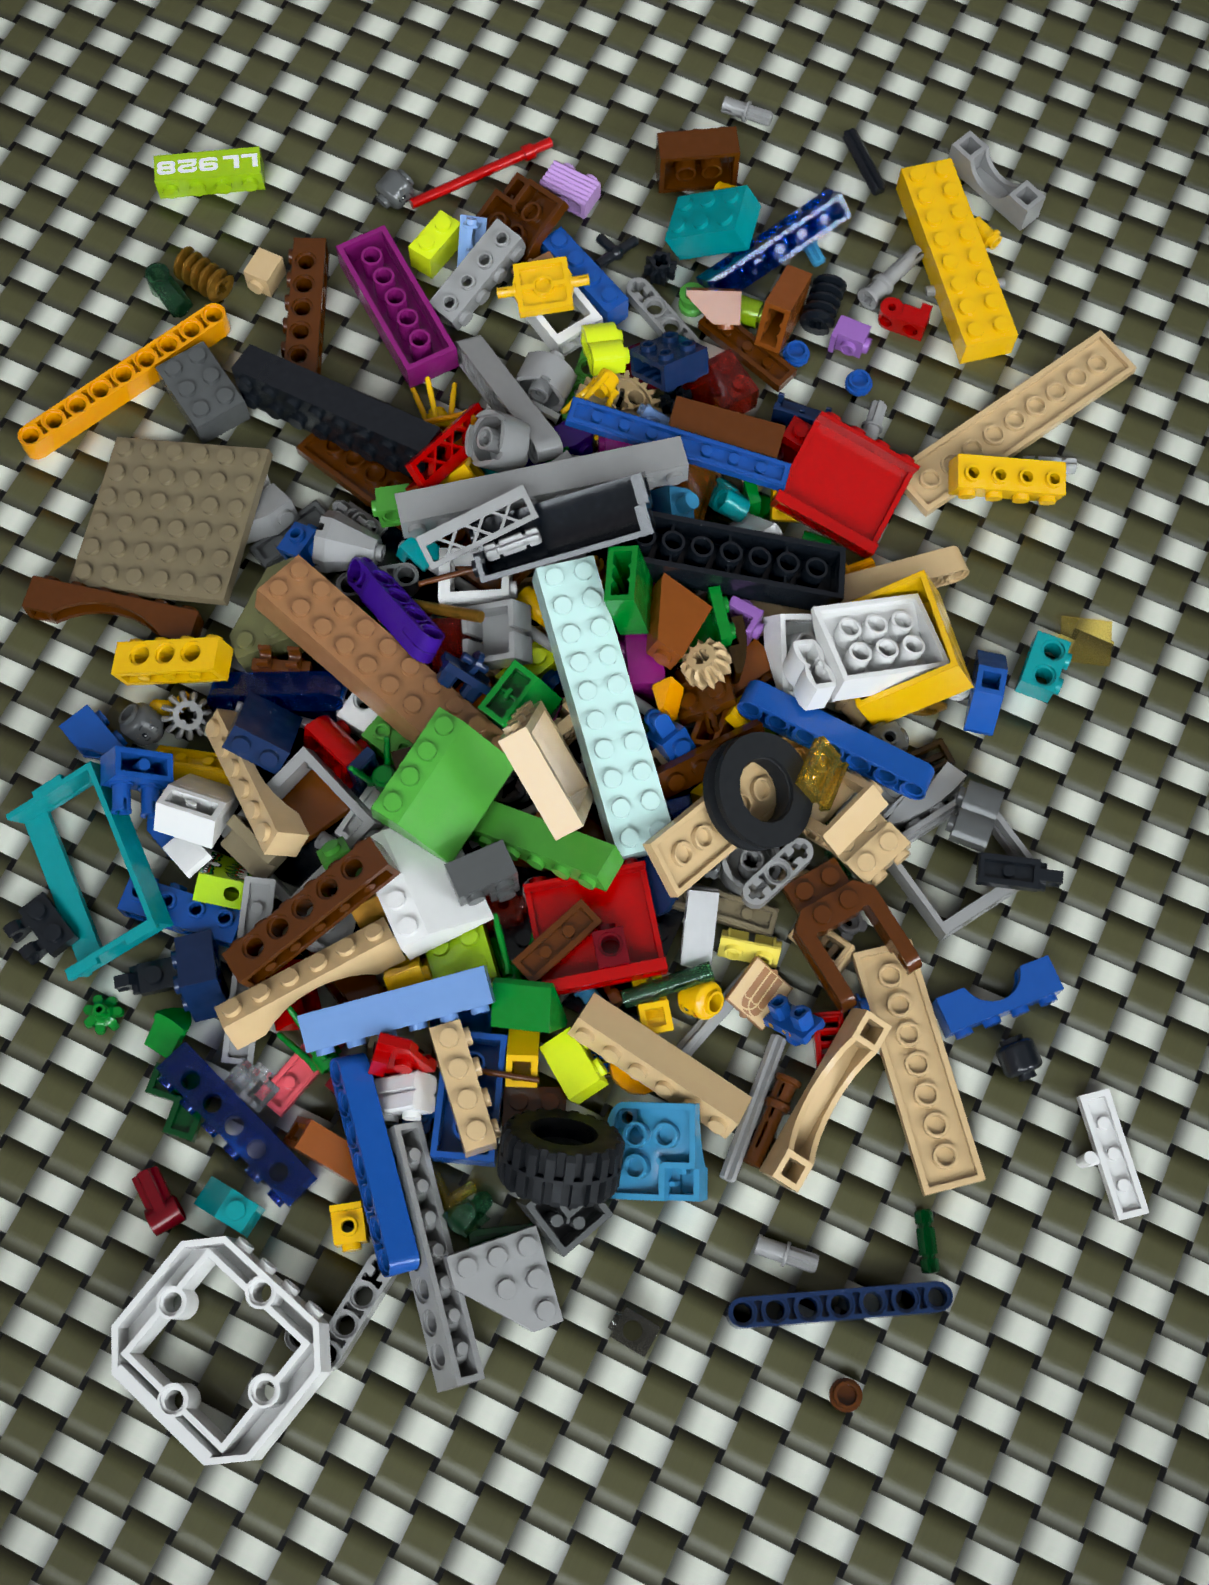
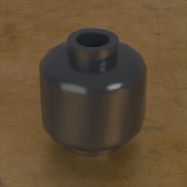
M1021 1033L999 1042L1001 1047L997 1049L996 1056L1007 1078L1017 1077L1019 1082L1037 1076L1035 1069L1042 1065V1059L1032 1038H1024Z

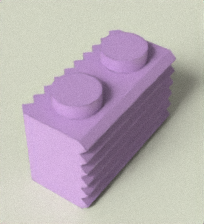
M554 160L539 182V185L568 204V212H572L573 215L576 214L582 219L586 218L601 196V182L595 176L580 173L571 164H562Z

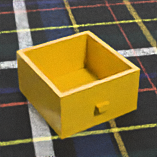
M925 570L853 600L861 601L918 593L950 661L949 664L872 696L854 698L857 708L872 725L883 721L886 723L974 688L941 595Z

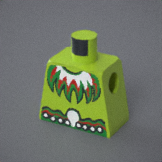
M213 851L211 853L212 859L198 873L192 900L241 910L245 876L252 875L234 858Z

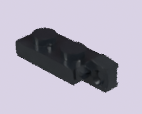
M979 852L975 884L1044 892L1046 887L1059 888L1063 884L1064 871L1047 869V863H1042L1040 859Z
M171 957L136 964V966L129 967L130 973L113 977L114 986L118 992L132 990L134 995L142 994L147 996L175 990L173 976L178 974L177 969L175 970Z

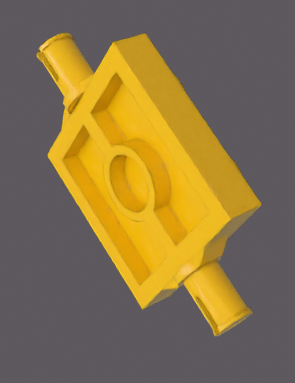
M563 256L512 264L514 272L512 286L496 287L498 299L514 297L518 304L520 318L574 310L572 298L574 287L590 286L589 274L572 276L568 269L567 257Z

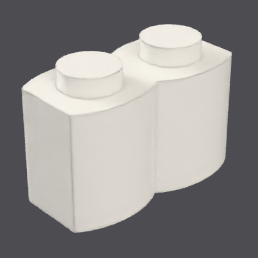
M813 638L794 641L782 665L786 679L794 686L795 698L805 711L824 708L836 687V678L832 669L824 662L823 650Z

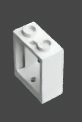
M574 287L573 303L585 318L560 333H556L543 315L525 317L550 350H557L564 356L582 346L581 325L603 323L602 316L578 287Z
M452 547L450 554L460 550L461 548ZM439 548V559L446 556L448 548ZM478 548L439 566L438 575L455 571V566H472L473 554L479 552ZM513 574L502 577L501 589L455 591V577L438 582V601L446 605L466 607L512 598L517 599L518 597L517 581H513Z

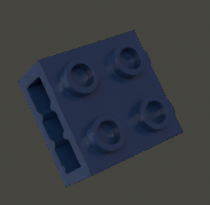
M675 331L665 332L656 339L643 341L639 346L629 349L632 376L664 392L674 391L678 386L687 382H694L699 377L709 373L707 347L695 342V340L683 337Z

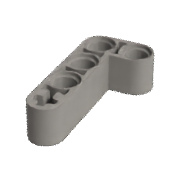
M375 1253L369 1257L329 1321L330 1346H333L337 1352L336 1359L331 1363V1371L343 1365L397 1277L395 1275L386 1278L380 1273L376 1279L377 1282L382 1284L380 1288L366 1281L368 1276L375 1279L379 1273V1270L376 1268L378 1262ZM363 1288H370L373 1292L372 1301L364 1306L359 1305L357 1301L358 1292ZM351 1316L355 1322L354 1330L348 1335H343L339 1330L340 1321L345 1317ZM286 1330L284 1334L285 1344L295 1353L299 1347L295 1344L294 1337Z

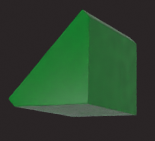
M494 978L493 993L496 1002L492 1003L491 1027L551 1033L567 1026L568 1020L553 983Z

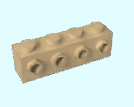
M460 1019L429 1028L431 1042L465 1157L468 1158L497 1149L496 1138L501 1137L497 1119H490L487 1107L492 1106L487 1087L481 1089L478 1081V1076L483 1074L478 1057L472 1058L468 1046L474 1045L469 1027L463 1028Z

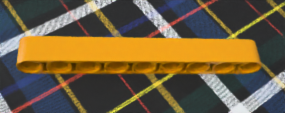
M210 303L22 426L18 431V440L27 456L35 460L48 456L159 382L160 378L156 371V366L202 341L210 348L230 333L231 327L224 307L218 303Z

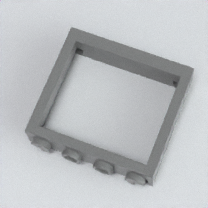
M304 746L267 783L274 794L282 800L313 769L363 822L346 840L351 850L357 842L378 833L385 826L372 817L371 810L314 750ZM243 809L237 814L246 817ZM226 825L221 835L225 838L232 829ZM321 865L294 894L288 890L274 873L270 878L277 879L275 894L283 902L295 896L308 881L316 879L326 870Z
M958 792L954 794V800L945 805L944 802H941L929 811L930 815L923 820L920 817L913 819L905 826L906 830L902 834L912 843L947 821L951 813L956 815L960 806L955 803ZM998 812L992 835L1007 855L1034 859L1010 825ZM893 863L888 868V871L940 942L1020 891L996 887L943 921L902 864L897 866Z

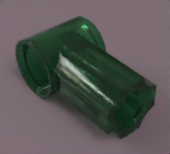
M162 263L150 264L146 268L145 277L152 295L162 302L174 318H182L188 314L193 303L170 275L168 267Z

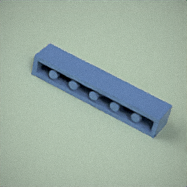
M483 965L298 1015L297 1019L306 1053L315 1051L316 1056L319 1057L336 1052L334 1046L346 1043L347 1048L366 1044L365 1037L373 1035L379 1037L380 1032L397 1035L396 1029L408 1026L410 1032L428 1027L427 1021L439 1018L440 1023L459 1019L458 1012L470 1010L471 1015L489 1011V1004L496 1002L487 966Z

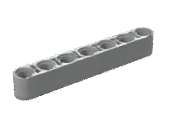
M481 335L453 342L457 348L460 368L491 409L520 418L530 425L531 431L527 452L530 461L533 464H539L563 453V444L558 433Z

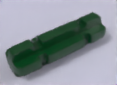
M919 1209L915 1211L914 1217L915 1224L919 1227L916 1229L919 1255L923 1259L920 1260L921 1271L924 1274H934L939 1272L940 1266L939 1258L935 1256V1254H938L935 1227L931 1225L934 1222L933 1212L931 1209Z

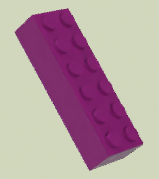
M385 225L336 246L340 267L410 389L424 383L426 376L433 379L459 367L456 346Z

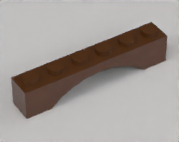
M45 575L44 578L32 576L22 604L23 609L32 619L58 624L70 618L87 614L119 615L144 625L158 637L168 639H180L181 636L200 638L204 626V621L199 611L192 606H173L161 599H154V601L145 600L133 593H127L126 595L117 594L105 587L94 589L77 581L66 583L49 575Z

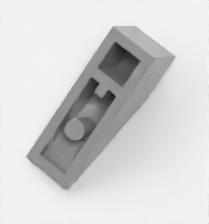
M274 483L262 490L247 544L278 535L300 519L291 499Z

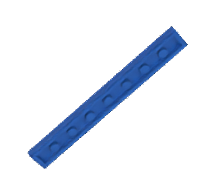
M573 396L565 422L566 426L632 445L681 436L689 464L776 491L779 489L784 491L791 463L575 396Z

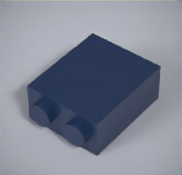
M249 690L233 720L222 748L276 775L291 752L303 718Z

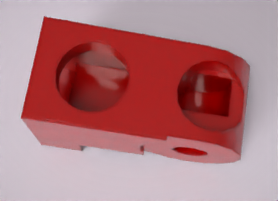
M889 297L880 304L878 323L886 330L921 341L929 323L933 306L922 303L921 308L903 304L895 297Z

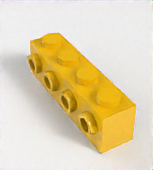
M958 453L949 461L948 494L958 495L959 499L985 497L986 501L991 502L1012 499V502L1017 504L1038 501L1039 505H1054L1056 501L1066 495V462Z

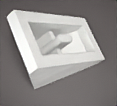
M176 837L172 838L162 847L188 878L192 877L212 859V856L204 846Z

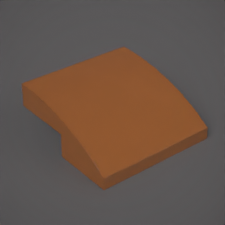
M313 769L282 799L286 805L299 813L309 833V837L304 845L345 817L351 810Z

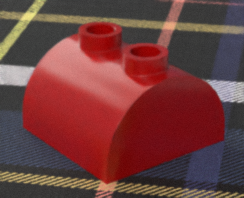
M328 715L320 716L304 727V747L314 750L351 789L353 785L346 767L367 746L369 748L370 746L363 739H359L356 742L350 737L351 730L343 720L335 722Z

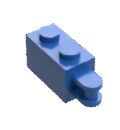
M654 708L646 712L644 720L650 730L646 733L649 746L652 751L656 748L667 762L697 748L686 728L672 721L669 715L661 713Z

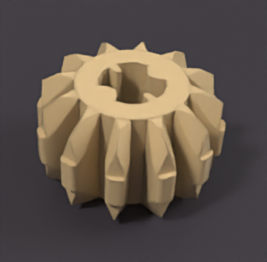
M708 638L705 643L698 639L695 647L689 646V653L684 654L682 657L683 663L680 665L681 672L686 677L687 682L693 687L697 686L702 691L708 685L715 689V684L718 681L725 683L724 675L732 673L730 667L732 658L722 643L715 642L711 638Z

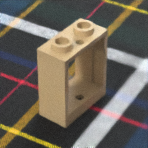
M840 768L813 796L811 815L802 833L807 839L839 856L889 805L881 795L884 792L883 789L871 779L866 781L855 771L851 774ZM855 792L858 793L828 825H825Z

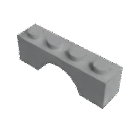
M971 130L951 145L948 159H952L958 176L1019 231L1039 217L1046 196L1028 180L1017 184L1005 179L995 168L991 160L989 146Z

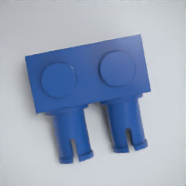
M115 745L100 757V786L112 789L111 813L117 815L119 811L121 816L131 814V790L141 792L140 816L147 818L148 814V819H154L156 802L160 797V792L168 784L174 782L173 754Z

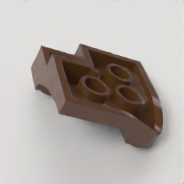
M517 172L503 192L495 189L476 216L487 218L486 231L498 218L522 237L526 248L523 257L517 263L528 262L529 258L534 259L541 255L540 248L543 241L569 206L555 194Z

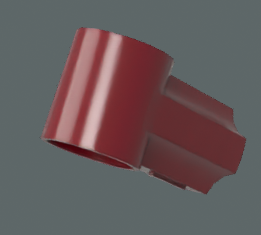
M158 1166L147 1168L132 1178L146 1209L144 1211L145 1218L156 1236L187 1220L180 1202L175 1195L171 1194Z

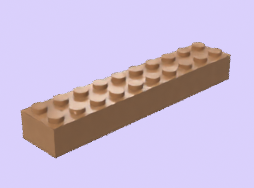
M299 554L257 589L255 608L413 745L436 710L441 707L467 723L504 753L498 743L503 734L500 728L464 699L452 687L449 689L439 684L436 677L437 674L425 663L411 657L388 631Z

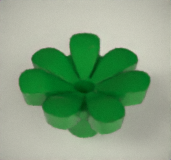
M95 995L93 997L94 1004L85 1005L83 1009L84 1014L89 1016L84 1020L85 1027L87 1029L95 1027V1032L98 1035L105 1034L106 1027L116 1031L120 1027V1023L116 1018L124 1015V1009L116 1006L118 1004L116 997L110 996L104 1000L102 995Z

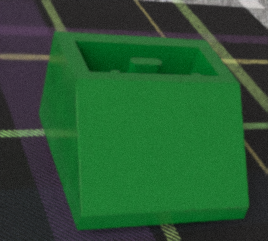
M514 659L480 703L478 710L503 729L508 725L507 722L512 719L511 715L516 712L515 709L531 700L535 704L542 700L551 716L563 699L539 677Z

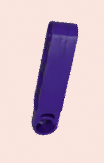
M367 557L352 558L347 570L348 584L411 657L422 663H431L445 638L442 630L390 574L382 571Z

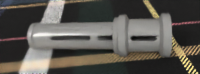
M912 245L884 273L876 274L867 287H863L858 291L857 296L860 303L867 309H875L884 296H889L892 293L894 285L924 258V253L917 256L922 252V249L917 245Z

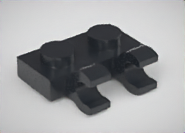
M44 892L18 910L22 918L13 920L2 928L7 936L13 938L16 943L23 940L31 931L34 932L38 940L29 942L19 949V953L24 960H28L31 965L39 962L47 953L56 958L79 940L73 929Z

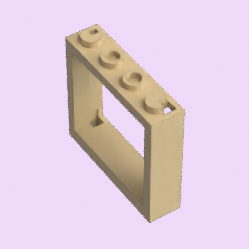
M530 700L515 709L516 712L511 715L512 719L502 729L504 732L498 743L556 841L584 826L594 797L588 780L542 700L535 704Z

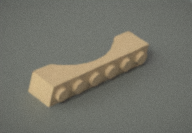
M217 708L211 720L206 724L205 733L265 855L296 857L309 837V833L299 813L274 794L262 779L255 764L222 748L237 712Z
M382 917L215 1006L214 1009L222 1028L238 1051L264 1037L273 1023L287 1008L312 990L346 977L379 975L405 961L406 958L386 920Z
M852 1008L760 1167L759 1171L783 1187L797 1193L799 1192L814 1165L817 1148L830 1115L855 1076L877 1054L892 1027L890 1024L869 1010Z

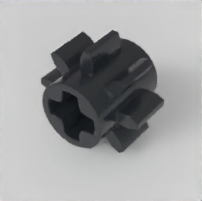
M657 250L652 257H646L644 276L650 275L651 284L655 283L665 286L669 279L674 281L677 261H671L669 252L665 253Z
M680 385L674 391L664 392V395H660L662 413H669L671 416L676 396L692 400L691 389L684 390L682 385Z

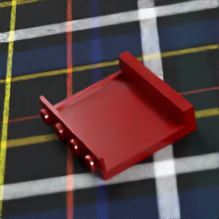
M821 411L815 418L791 463L784 491L781 489L776 491L769 505L866 559L873 556L879 546L877 542L913 474L919 470L920 466L914 463L915 460L911 456L904 453L898 454L891 450L886 442L879 439L873 440L866 436L863 429L854 425L848 426L841 422V418L835 413Z
M637 858L625 859L607 891L598 888L593 890L587 889L572 878H568V880L559 877L547 879L546 876L531 878L529 883L523 884L534 941L580 899L602 920L601 925L615 923L616 927L623 926L630 964L599 970L591 933L541 978V982L554 984L558 996L666 975L668 973L645 860L638 861ZM608 940L603 943L601 948L605 953L613 954L618 951L619 945L613 940Z

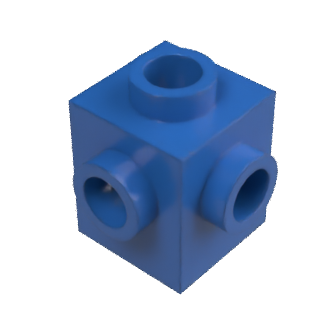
M295 521L276 549L285 560L291 557L295 558L299 554L314 567L312 553L314 536L318 528L309 523L306 526Z

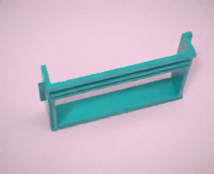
M89 761L66 777L61 774L57 775L32 791L33 798L6 814L7 820L25 824L55 905L79 938L78 941L71 945L77 963L65 969L68 981L92 975V972L166 927L173 926L130 815L121 816L119 811L117 815L111 813L112 789L100 786L99 763ZM93 785L147 917L146 921L105 946L101 943L51 814L53 810Z

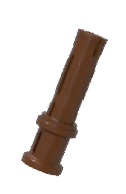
M780 1072L775 1074L776 1082L770 1096H766L764 1099L766 1109L743 1158V1162L758 1169L762 1166L783 1115H787L791 1111L789 1105L796 1089H800L802 1085L795 1078Z

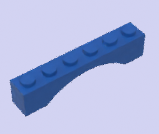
M88 705L59 725L62 732L84 758L100 760V757L115 745L124 747L128 744L117 730L112 733L106 727L110 722L100 710L94 713ZM147 814V831L162 848L174 837L153 830L154 819H148Z

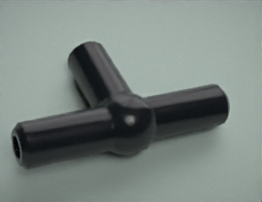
M599 234L596 242L607 253L594 262L602 269L613 261L620 260L625 253L639 245L638 238L631 236L621 244L615 245L604 234Z

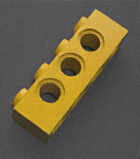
M208 634L206 637L201 638L181 636L180 639L157 637L155 640L146 641L133 638L127 642H117L111 675L127 686L228 681L234 649L221 636Z

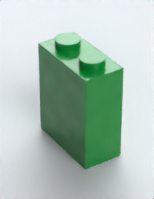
M638 545L608 547L604 602L620 635L649 634L653 580Z

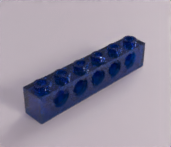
M826 189L753 238L749 250L732 252L696 277L698 283L704 288H737L742 291L852 217L842 193Z
M186 1041L156 1067L161 1074L157 1080L168 1092L171 1093L175 1089L183 1097L179 1103L190 1115L197 1112L205 1120L201 1126L213 1138L219 1135L227 1143L223 1149L235 1161L241 1158L249 1166L245 1172L257 1184L263 1181L271 1189L267 1195L279 1207L285 1204L290 1209L318 1181L315 1175ZM189 1074H196L200 1077L199 1085L191 1090L185 1089L183 1087L184 1078ZM213 1096L219 1097L222 1100V1106L218 1111L208 1112L204 1109V1104L208 1098ZM233 1119H239L244 1123V1129L238 1135H230L226 1132L228 1122ZM254 1142H262L266 1146L265 1154L257 1159L248 1155L249 1146ZM281 1164L286 1166L288 1169L286 1179L276 1182L270 1178V1170L275 1165Z

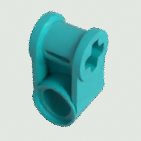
M718 476L715 488L710 496L705 497L703 501L714 511L737 523L741 522L749 512L750 501L739 491L738 487Z

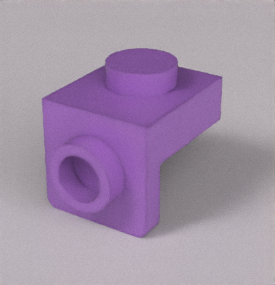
M733 595L729 601L728 620L730 621L731 617L743 616L748 646L753 638L757 640L765 627V624L762 623L764 611L755 607L749 600L740 599Z

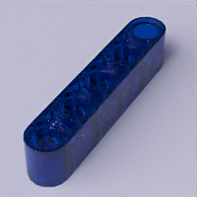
M328 671L230 672L228 681L212 682L206 700L207 704L214 710L218 708L235 711L237 702H243L250 690L288 711H338L344 705L348 688Z

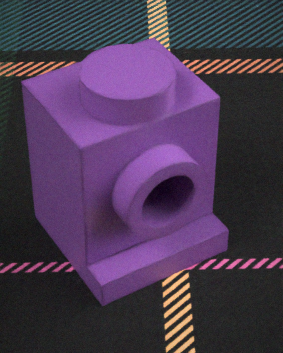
M841 315L831 334L828 351L833 353L834 349L847 356H854L860 359L862 353H868L873 339L869 338L871 326Z

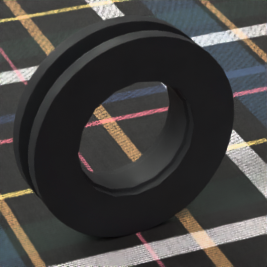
M753 732L730 739L714 751L705 768L703 797L707 813L717 831L732 845L747 851L768 850L791 843L805 829L813 805L812 782L802 757L783 738L768 732ZM749 762L757 763L763 767L772 778L776 789V807L772 817L767 822L760 821L751 815L743 803L740 793V777L744 767Z

